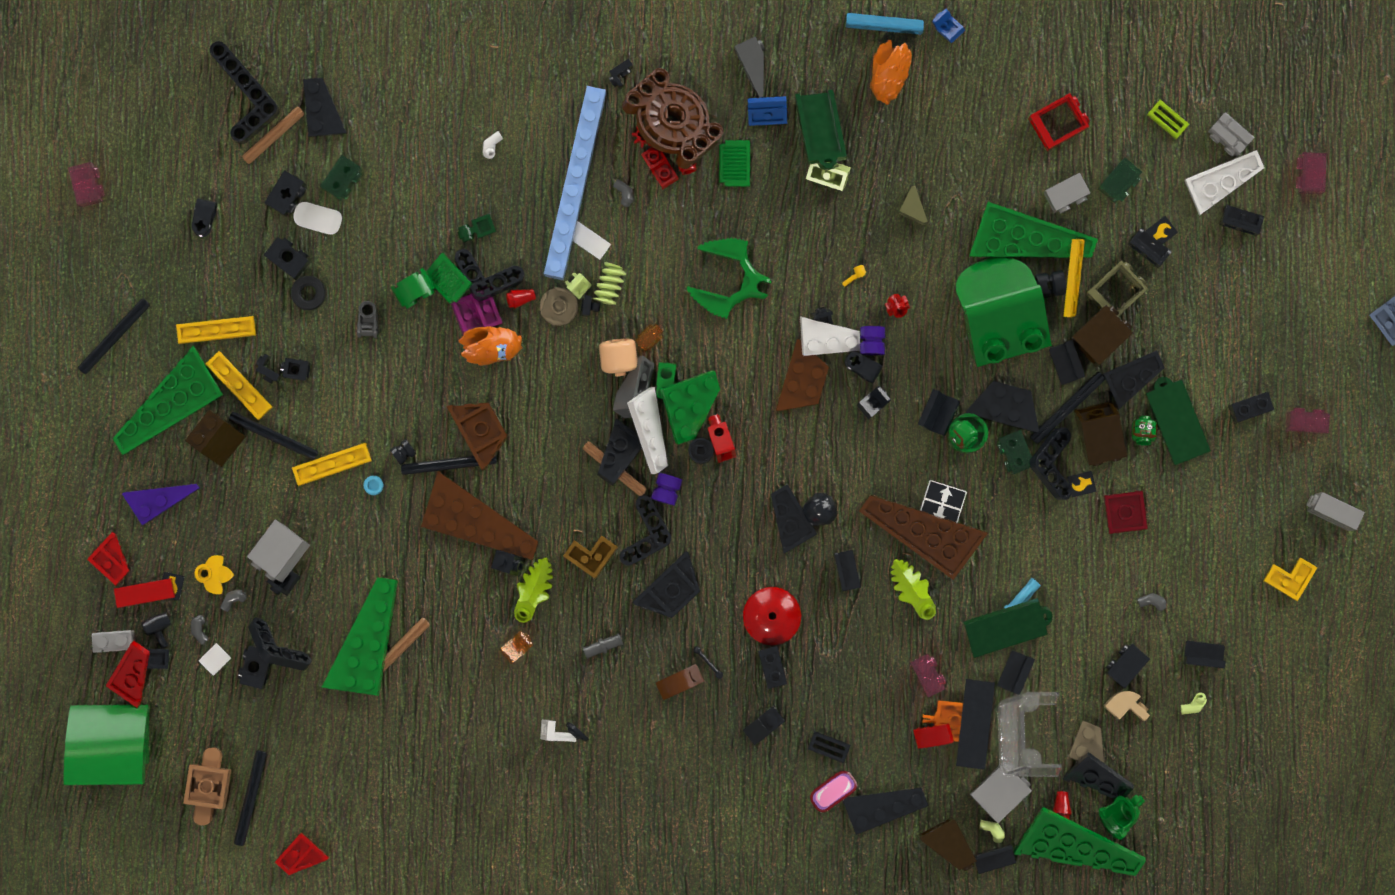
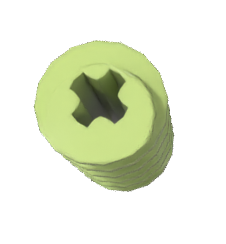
M605 262L604 265L608 268L602 269V272L606 276L599 277L603 283H597V287L600 290H596L594 294L598 298L592 299L607 305H616L612 298L619 297L615 293V290H621L617 283H624L620 276L627 273L622 270V267Z

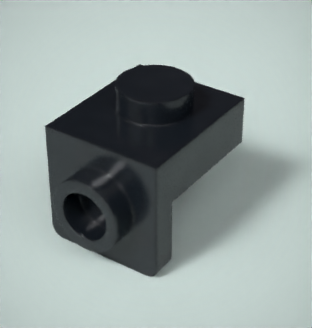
M820 307L815 309V312L810 313L812 320L833 325L832 310Z
M264 354L263 357L260 356L255 364L257 367L256 371L263 375L262 379L271 384L273 381L279 383L282 376L266 368L270 356Z
M878 386L857 404V407L870 419L885 407L891 399L888 397L887 392Z
M496 550L491 568L520 577L524 569L525 558Z
M291 570L283 582L277 579L274 582L268 579L266 582L271 585L270 589L276 594L280 595V593L288 596L301 577Z

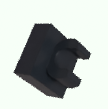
M584 295L582 297L580 316L588 317L590 311H600L601 303L591 302L592 296Z

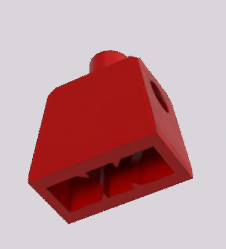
M718 414L710 416L708 418L710 427L707 429L718 463L736 458L735 447L726 422L721 423Z

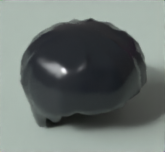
M815 493L803 506L805 518L813 526L829 525L836 519L838 514L836 502L827 493Z

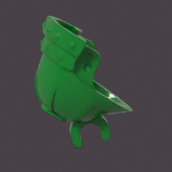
M1137 794L1132 799L1118 796L1111 805L1106 808H1099L1101 822L1114 838L1119 840L1125 838L1130 828L1135 825L1140 815L1139 807L1145 803L1144 798Z

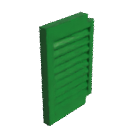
M725 140V144H719V183H725V187H750V140Z
M441 253L427 270L435 289L449 304L457 303L472 285L467 277L444 253Z

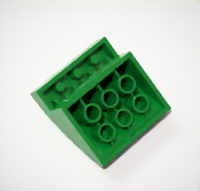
M70 705L65 740L64 785L145 784V764L149 763V705H139L138 708L134 705Z

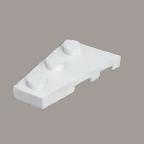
M800 316L802 355L860 351V331Z

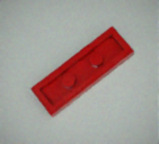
M172 578L114 589L117 608L175 598Z

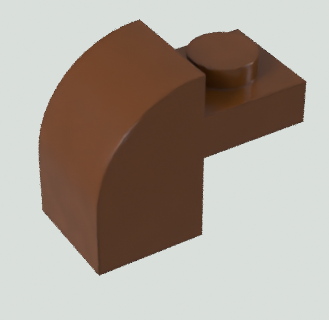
M697 664L656 682L662 699L665 700L704 682Z

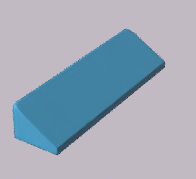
M847 13L846 28L921 35L924 30L923 20Z

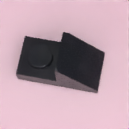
M772 706L744 728L743 731L752 743L756 745L783 724L785 720Z

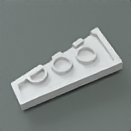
M1257 150L1185 179L1199 216L1264 169Z
M651 387L627 402L650 472L651 474H657L666 468L668 463L655 387Z

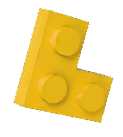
M1302 558L1298 559L1291 573L1273 564L1263 581L1298 601L1317 567Z

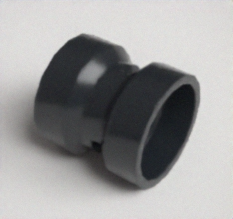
M406 438L401 441L400 446H394L390 449L400 465L406 462L407 457H414L416 455L415 450Z

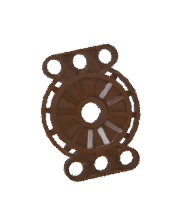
M657 68L627 93L622 102V109L627 114H636L638 130L648 144L661 152L677 154V165L682 169H688L718 143L723 135V128L718 123H709L708 110L698 94L683 85L668 83V72L665 69ZM668 116L675 117L677 121L671 120L667 122Z

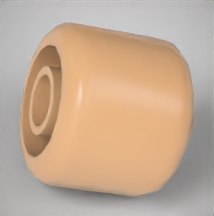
M614 339L604 341L599 345L601 369L605 373H615V376H624L626 372L632 371L637 367V352L634 340Z

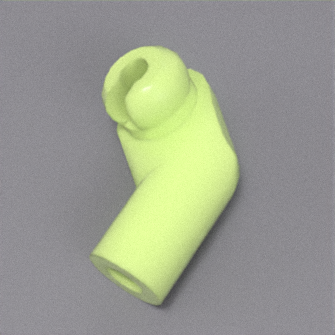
M1197 693L1191 704L1181 705L1182 715L1199 713L1207 701L1205 694Z
M985 820L980 821V830L990 831L995 843L1003 842L1005 832L998 823Z

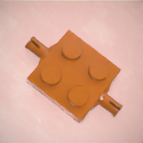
M938 700L935 715L923 714L922 718L930 720L922 719V723H933L934 725L949 723L953 740L959 742L963 703Z

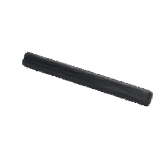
M142 298L78 366V369L82 373L87 374L150 307V304Z
M1096 372L1039 427V433L1033 432L1030 435L1032 441L1039 444L1105 381L1103 374Z
M232 412L229 416V421L311 460H315L318 456L317 450L236 412Z
M496 455L489 463V465L497 463ZM474 456L402 464L401 473L408 475L479 466Z
M257 750L255 753L234 844L238 846L245 845L267 755L265 751Z

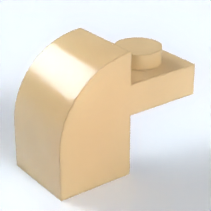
M1131 691L1117 692L1103 705L1117 719H1121L1129 709L1142 721H1146L1150 716L1147 713L1149 709L1141 702L1136 703L1141 696Z

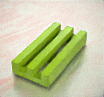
M1159 100L1147 114L1175 139L1189 125L1188 122L1162 100ZM1158 107H1162L1173 118H1175L1179 123H1181L1183 125L1182 128L1179 127L1168 116H1166L1161 110H1159ZM1154 112H1156L1160 117H1162L1178 132L1176 133L1174 130H1172L1167 124H1165L1161 119H1159L1154 114Z

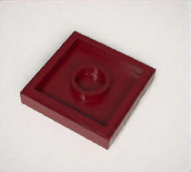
M1143 491L1104 495L1108 534L1148 529Z

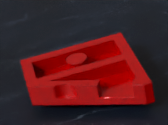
M114 532L87 559L115 586L130 572Z
M300 833L275 863L288 875L324 862L329 857L303 833Z

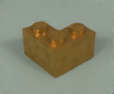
M601 535L591 551L574 540L563 557L596 579L618 547Z

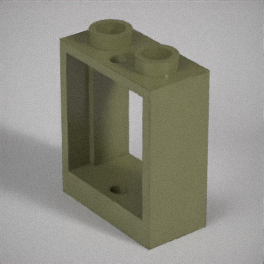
M1122 260L1086 293L1100 310L1105 305L1110 307L1111 305L1102 297L1097 289L1120 270L1139 291L1117 310L1119 312L1117 316H1120L1148 289L1146 281L1141 276L1137 277L1132 272L1134 270L1128 262L1123 263Z

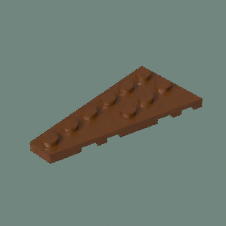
M439 471L437 472L421 527L527 559H534L538 545L536 539Z
M873 495L869 496L859 510L867 518L953 580L988 534V532Z

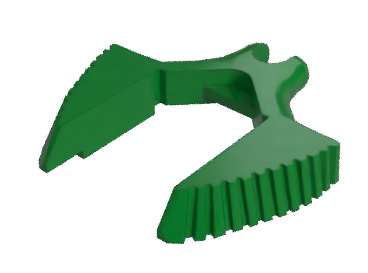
M726 238L718 239V241L714 240V242L709 241V243L705 242L704 245L700 244L698 246V250L740 262V266L745 273L741 290L731 295L730 298L687 286V292L691 293L690 296L694 297L693 299L697 300V303L704 306L703 308L710 311L711 314L714 313L713 315L727 319L733 307L748 298L765 299L768 297V294L757 290V285L761 282L771 284L772 281L769 277L758 273L753 268L748 259L747 240Z

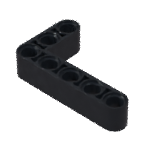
M216 41L210 46L211 55L256 106L234 125L230 132L232 139L236 143L245 144L279 115V107L223 42ZM217 48H224V53L222 55H215V51ZM230 62L237 63L234 70H228ZM248 76L249 82L245 85L240 84L241 78ZM259 90L262 92V96L259 99H253L255 91ZM268 105L274 106V111L271 114L265 113V108ZM257 117L260 119L257 126H251L250 122L253 118ZM244 130V137L237 139V131Z

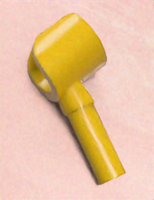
M863 265L853 268L855 274L842 283L844 287L853 280L865 276L866 271Z

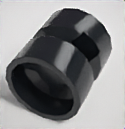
M1063 270L1053 271L1050 275L1047 273L1035 275L1036 283L1041 286L1044 298L1051 297V294L1055 296L1066 295L1067 287ZM1047 282L1051 283V288H1048Z
M697 438L689 445L688 452L691 460L701 465L708 463L712 459L714 450L709 440Z

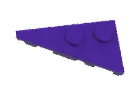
M197 484L124 492L122 495L140 523L145 525L199 490L200 487Z

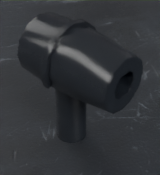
M166 612L150 617L142 622L145 634L147 636L154 634L161 649L168 646L162 630L172 624Z

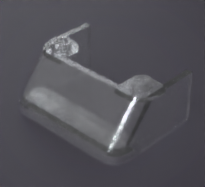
M1026 692L1004 699L999 703V769L1003 775L1059 776L1062 768L1061 764H1042L1041 755L1037 750L1025 749L1024 712L1035 711L1039 705H1056L1059 692Z

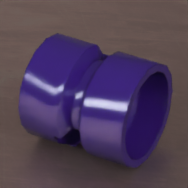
M860 327V338L863 339V342L860 343V354L885 355V343L882 342L885 338V327Z
M658 473L656 479L658 487L653 489L651 499L675 506L678 497L676 491L680 490L682 479Z

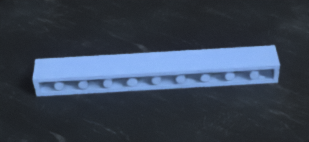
M591 86L586 88L545 266V277L564 281L605 103L606 90Z

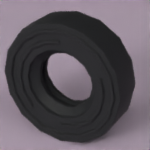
M304 276L294 282L291 288V297L297 307L311 311L323 304L326 290L324 284L319 279L313 276ZM305 286H312L315 289L316 295L312 300L308 301L302 298L301 291Z

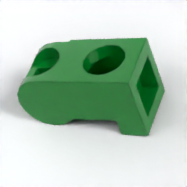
M659 362L656 384L657 398L663 399L661 388L674 384L677 364Z

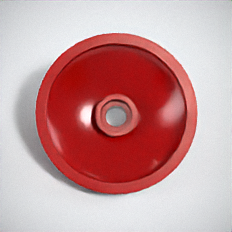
M767 587L756 591L747 600L743 610V622L749 635L756 641L765 645H779L790 640L798 631L801 623V610L797 600L788 591L777 587ZM774 612L776 618L774 620L769 619V613Z

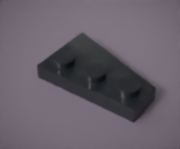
M1157 351L1103 374L1118 410L1165 368Z
M618 419L615 420L597 474L612 486H614L642 450L638 434Z
M1089 752L1063 777V780L1070 782V780L1077 782L1081 787L1096 789L1100 794L1114 799L1118 796L1126 797L1134 789V784Z

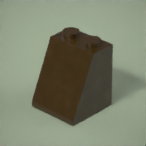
M1105 305L1069 339L1073 340L1074 345L1095 367L1099 366L1133 334L1131 331L1133 327L1126 320L1122 321L1117 316L1119 312L1113 306L1108 307Z
M1112 401L1074 410L1084 456L1089 466H1099L1103 462H1115L1127 457L1120 414Z
M208 410L185 441L201 454L223 467L246 436L217 413Z
M952 817L917 835L922 842L958 870L967 871L973 868V863L977 861L958 824Z

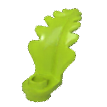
M547 558L538 559L539 563L534 562L535 568L529 567L531 575L523 574L525 583L519 582L517 584L519 599L514 614L519 622L525 623L531 620L536 606L549 599V594L545 590L552 588V584L547 582V580L553 578V575L548 574L553 569L549 568L551 563L548 562Z
M895 559L891 566L894 569L891 571V574L896 576L892 577L891 580L899 582L894 586V590L902 591L898 596L899 600L912 604L920 618L925 620L933 618L936 614V606L928 594V580L920 581V571L913 574V565L908 568V562L903 563V560Z

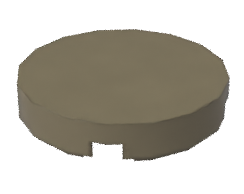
M556 287L550 289L543 295L540 301L541 315L551 325H567L574 320L578 313L577 299L566 288Z

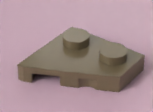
M1082 720L1068 757L1079 761L1089 752L1104 763L1101 728Z

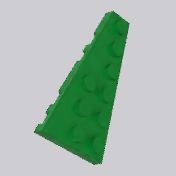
M987 202L969 257L1070 258L1072 239H1084L1083 258H1092L1098 239Z
M194 345L184 358L177 363V366L151 393L145 403L138 408L132 418L113 437L122 455L129 453L224 396Z
M377 577L321 688L379 696L398 580Z
M1042 807L1014 849V855L1021 856V854L1031 855V858L1039 859V857H1043L1054 862L1076 866L1088 865L1092 866L1093 869L1099 870L1100 868L1111 869L1112 872L1133 876L1138 874L1146 862L1144 856L1045 807Z

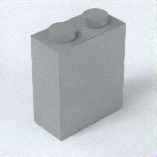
M1323 492L1316 493L1314 496L1311 495L1306 505L1309 507L1307 512L1347 531L1357 530L1365 513Z
M275 519L247 557L253 561L251 563L253 567L259 571L261 569L265 570V576L274 582L277 579L283 582L309 548L310 544Z
M1002 762L970 793L997 823L1032 791L1029 788L1031 784L1024 777L1020 779L1017 776L1016 772L1018 770L1010 762L1008 764Z

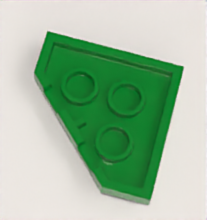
M713 370L660 389L674 440L678 445L697 437L720 391L716 372Z

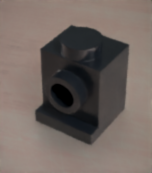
M285 358V362L281 363L280 373L286 379L308 382L311 363L304 360ZM294 367L299 368V372L296 374L292 372Z

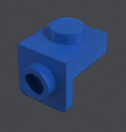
M947 9L938 13L932 21L936 30L950 43L954 42L965 31L964 27L951 16Z

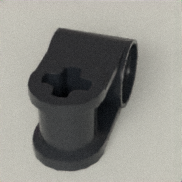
M197 198L191 224L192 230L197 236L206 237L210 234L217 211V202ZM203 223L205 228H202L201 231H199L197 226H201Z
M858 352L850 353L844 361L847 369L874 384L883 368L876 361ZM854 357H856V361L859 364H855L854 366H852V361L850 360V358L853 359Z

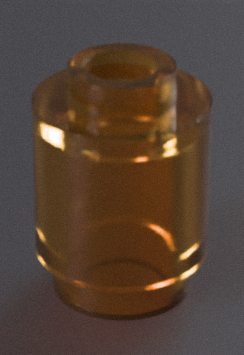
M650 323L637 335L638 338L635 341L646 352L664 338L661 335L664 331L657 324L653 326Z

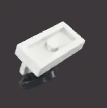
M541 721L540 739L570 742H576L579 739L585 742L589 740L584 733L570 722L566 723L569 733L555 732L556 721Z

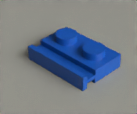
M786 96L747 98L749 126L787 124Z

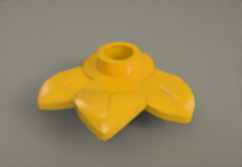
M211 556L205 564H200L195 569V578L199 582L204 583L205 589L213 594H222V583L231 580L234 576L229 568L222 566L223 556ZM203 570L208 571L207 577L201 575Z

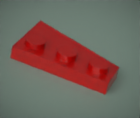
M133 641L107 682L106 687L138 708L141 705L150 651Z

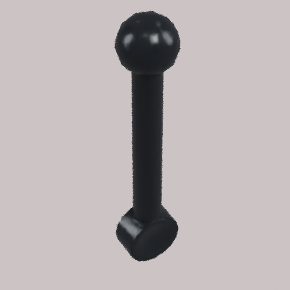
M699 646L694 647V653L699 654V656L715 672L716 678L721 679L723 677V673L721 671H718L714 667V665L701 652V648Z

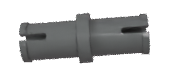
M619 633L604 640L602 638L598 639L599 642L582 648L586 658L589 659L602 652L605 654L607 650L623 645Z

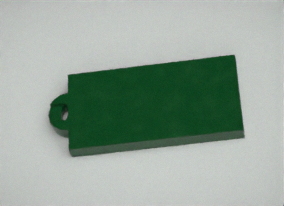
M828 90V93L800 96V93L795 94L808 165L818 164L822 170L834 169L837 161L847 159L834 91Z
M1168 377L1158 378L1154 382V390L1145 395L1173 465L1175 466L1210 452V447L1183 380L1181 379L1173 383ZM1161 383H1166L1163 387L1159 386Z
M1036 598L964 621L963 623L972 655L976 658L1048 635L1046 626L1052 622L1053 616L1051 610L1046 606H1040V602Z

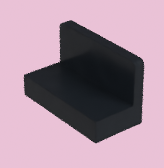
M1073 340L1049 349L1061 385L1085 377Z
M933 389L918 425L926 430L945 436L960 401Z
M853 550L834 553L841 591L861 588Z
M1186 641L1183 664L1225 669L1226 661H1223L1225 646Z
M1011 651L997 686L1020 695L1035 659L1016 651Z
M1008 844L974 854L977 860L975 865L978 874L1015 864L1016 860L1012 845Z

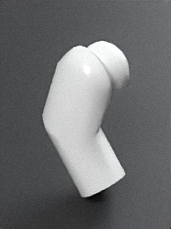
M498 131L483 142V155L485 158L492 159L495 156V144L503 140Z

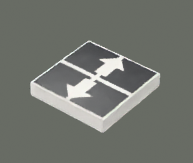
M929 480L920 511L958 522L967 492Z

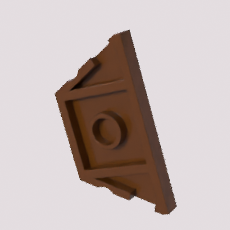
M797 339L776 411L813 406L819 403L829 366L817 355H802V341Z
M489 403L446 406L481 470L484 471L508 438Z

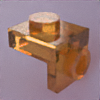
M519 631L499 651L513 664L533 646V643L527 634Z

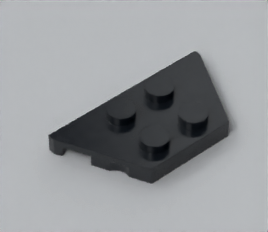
M993 381L966 411V413L975 414L981 419L1039 433L1030 390Z
M686 551L632 603L673 618L700 592L689 553Z

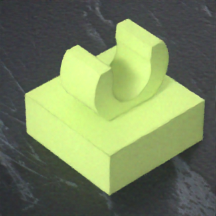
M573 273L572 275L575 278L570 283L569 281L565 283L574 296L580 299L592 285L582 274L579 273L577 275Z

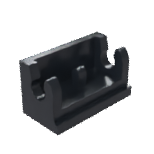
M1226 204L1219 225L1257 236L1260 234L1264 216Z
M1142 227L1128 243L1131 248L1157 268L1163 264L1172 252Z

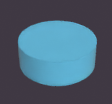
M369 476L364 481V489L368 494L378 495L382 492L384 484L379 477Z

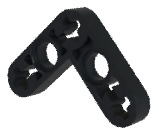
M460 249L455 254V264L466 277L469 271H475L478 275L475 279L467 277L472 283L469 290L478 301L486 300L521 284L524 280V270L519 266L509 267L484 278L470 251ZM460 256H463L464 258L467 257L468 266L466 268V264L463 260H460ZM513 272H515V274H519L518 279L512 277ZM500 279L504 284L502 287H495L493 281ZM478 288L484 290V294L477 293Z
M1065 427L1055 428L1030 460V467L1057 500H1066L1072 495L1070 484L1053 464L1071 440V433ZM1049 445L1053 447L1052 455L1048 453ZM1050 472L1054 476L1053 482H1050L1048 479Z
M645 495L640 496L636 500V508L651 535L621 551L620 561L624 565H633L667 547L671 542V535L652 499ZM642 499L645 501L649 500L648 508L650 511L652 508L655 510V512L649 513L646 517L643 516V513H647L643 507H639L641 504L640 500ZM649 517H658L659 524L656 527H651L648 524ZM662 525L664 527L661 530L662 534L668 535L667 543L665 544L657 541L659 539L657 532L655 534L652 533V530H657ZM643 542H648L651 545L650 552H641L640 545ZM637 546V551L641 557L637 558V555L632 557L631 562L628 560L624 561V553L627 551L629 554L635 552L632 548Z
M255 617L249 624L248 629L259 656L265 662L303 671L308 668L312 662L310 656L302 651L276 646L268 624L263 619Z

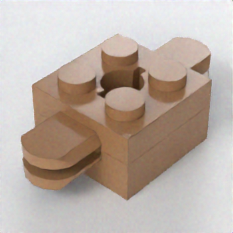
M215 747L204 751L202 765H189L183 804L195 805L193 819L196 824L201 826L211 823L214 808H226L232 769L221 768L222 752Z

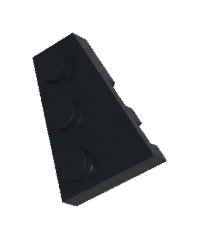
M303 79L308 137L347 134L324 79Z
M788 484L771 493L782 549L785 554L814 537L817 533L805 518L803 509Z

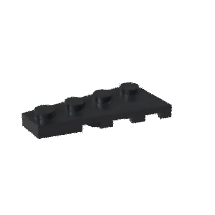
M921 787L846 797L842 800L856 835L929 806Z

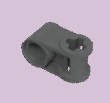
M364 301L359 306L358 338H361V336L378 338V308L370 301ZM366 305L373 307L371 315L364 314L363 309Z

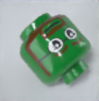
M1140 416L1139 419L1132 422L1131 437L1137 445H1151V442H1154L1157 438V423L1151 420L1149 416Z
M958 420L951 425L949 437L960 449H970L977 443L978 431L969 421L964 420L960 422Z

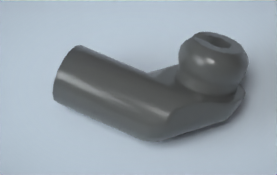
M617 179L613 187L622 193L621 204L624 207H629L634 201L633 190L630 186Z
M241 589L228 592L220 609L229 612L233 602H244L247 594Z
M1150 593L1137 598L1140 608L1149 604L1156 606L1159 611H1163L1166 608V600L1157 594Z
M198 615L191 620V634L203 645L209 638L202 631L205 619L202 615Z

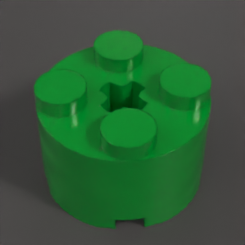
M424 268L420 269L421 274L415 272L396 283L397 288L395 285L390 287L402 307L405 306L408 309L418 303L417 298L422 296L425 299L435 293L433 291L435 286Z
M971 413L962 414L955 418L948 429L949 443L953 449L960 453L969 454L978 451L984 446L988 438L986 423L979 416ZM967 420L978 431V441L970 449H960L950 439V427L954 422Z

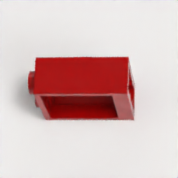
M1071 93L1033 113L1028 118L1047 152L1089 128V118L1080 111V103L1076 96L1072 97ZM1067 103L1080 127L1053 141L1040 117Z

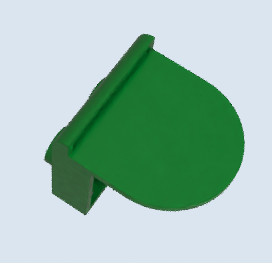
M989 258L969 266L961 273L956 282V293L963 308L970 350L977 367L990 363H999L1004 359L1025 353L1037 352L1040 349L1052 346L1042 289L1040 285H1037L1027 265L1012 258Z

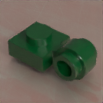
M490 214L471 220L474 227H469V224L458 227L459 231L457 232L460 240L464 243L474 239V233L480 239L496 233V229Z

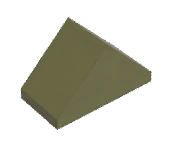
M914 185L911 186L898 214L921 225H925L928 221L916 186Z

